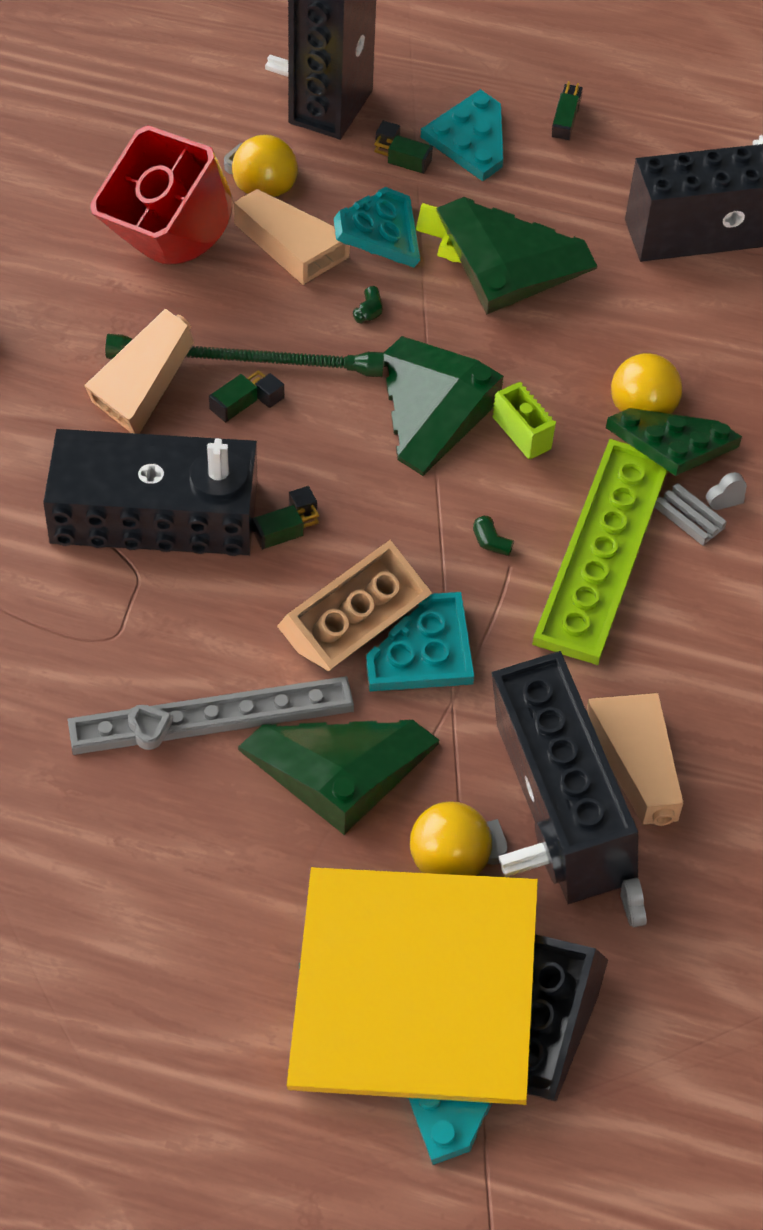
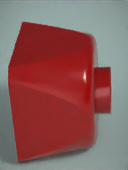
M147 125L136 130L91 201L90 207L92 214L142 254L159 263L175 265L199 257L219 240L230 221L233 200L230 188L212 147Z

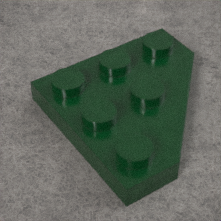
M628 408L608 417L605 427L675 476L738 448L742 436L733 431L727 424L717 420Z

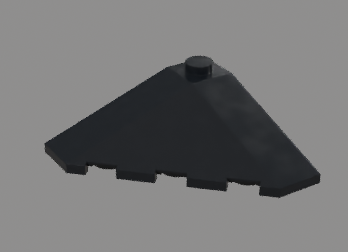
M535 934L527 1094L555 1102L558 1099L598 999L608 959L596 948Z

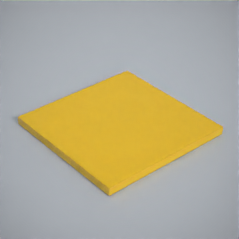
M311 867L287 1089L290 1091L527 1105L538 879Z

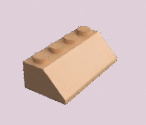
M389 540L289 612L277 627L300 655L330 671L429 597L432 592L393 542Z

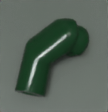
M376 286L367 287L364 291L366 301L360 303V307L354 308L352 314L357 323L363 324L365 321H371L382 314L381 296Z
M485 515L478 517L473 523V531L480 547L510 556L514 540L498 536L491 517Z

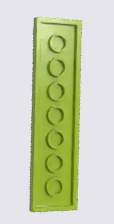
M609 439L532 643L534 646L553 652L561 651L563 655L598 665L656 501L668 470L630 444Z

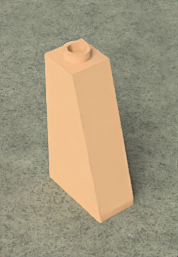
M257 189L234 202L235 225L302 285L349 258L350 245H345L336 240L334 226Z
M164 309L84 385L92 403L130 433L139 434L194 343L190 333L191 326L183 316L179 314L175 316L167 309Z
M658 693L588 699L586 711L609 765L642 824L664 826L677 822L683 807V799Z

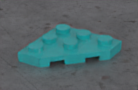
M481 89L421 128L420 137L481 181L486 180L503 168L501 103Z
M384 187L378 190L375 195L371 197L368 195L355 202L352 207H345L339 210L333 218L337 241L413 268L419 263L420 253L409 195Z
M461 592L431 594L419 603V606L409 616H405L388 633V637L378 647L375 646L366 655L369 692L474 684V671Z
M408 1098L432 1165L471 1151L482 1121L493 1103Z

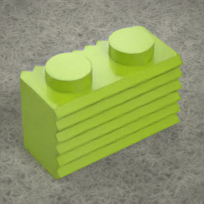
M517 382L495 394V402L493 403L495 406L493 407L492 417L528 459H533L552 449L556 421L552 420V416H548L549 412H545V408H542L541 404L537 403V399H533L534 395H530V391L526 390L523 383Z

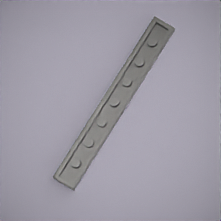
M347 676L151 706L173 714V722L163 741L258 727L263 724H277L354 712V703ZM131 709L68 718L72 754L76 755L138 745L135 732L129 728L128 714Z

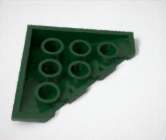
M466 197L436 208L486 315L593 271L598 267L585 240L575 236L570 238L556 233L555 229L536 222L531 224L515 218L514 214L494 207L490 209L476 204L475 200Z
M401 336L384 352L383 364L384 367H388L389 377H386L388 399L393 400L394 411H391L393 433L394 435L398 434L400 445L396 446L398 461L424 476L495 406L493 404L495 402V394L502 390L504 376L479 360Z
M399 720V722L392 723L353 721L349 722V724L327 725V722L299 723L297 726L263 724L238 746V750L345 835L439 745L440 740L414 720Z

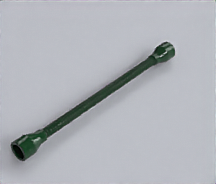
M107 334L105 344L106 359H113L133 339L122 334ZM192 346L186 355L187 358L191 356V358L195 357L196 359L198 357L206 359L207 357V359L211 358L212 360L214 358L218 360L219 358V360L227 359L230 361L231 359L232 361L239 360L240 362L243 360L244 362L255 361L256 363L267 362L269 364H300V366L308 364V366L312 365L314 367L316 365L318 367L320 365V367L328 366V368L336 366V368L344 367L348 371H356L367 377H383L384 352L368 351L358 355H348L343 358V356L335 357V355L327 357V355L319 356V354L316 356L315 354L307 355L306 353L304 355L303 353L300 355L299 353L291 354V352L288 354L284 352L283 354V352L279 353L278 351L276 353L272 351L271 353V351L263 352L262 350L260 352L256 350L255 352V350L247 351L246 349L244 351L240 349L239 351V349L235 350L234 348L232 350L228 348L227 350V348L219 349L216 347L215 349L212 347L211 349V347L203 348L200 346L199 348V346Z

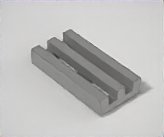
M678 483L673 486L672 491L668 490L663 498L659 497L656 501L655 508L702 546L725 529L726 520ZM670 503H672L675 507L682 511L684 515L680 513L678 510H676L673 506H671ZM694 522H696L699 526L706 530L707 533L700 529L697 525H695Z

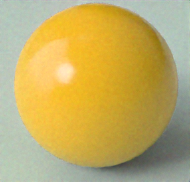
M257 135L247 139L237 149L232 162V174L236 185L243 192L249 194L258 189L276 197L292 188L297 178L298 164L293 150L285 141L272 135Z
M642 353L628 358L618 367L612 379L611 395L615 406L620 411L633 408L672 414L682 396V381L677 369L669 360L657 354Z
M453 801L442 802L429 807L414 823L410 834V851L414 863L422 873L477 876L488 863L492 851V835L486 820L471 806Z

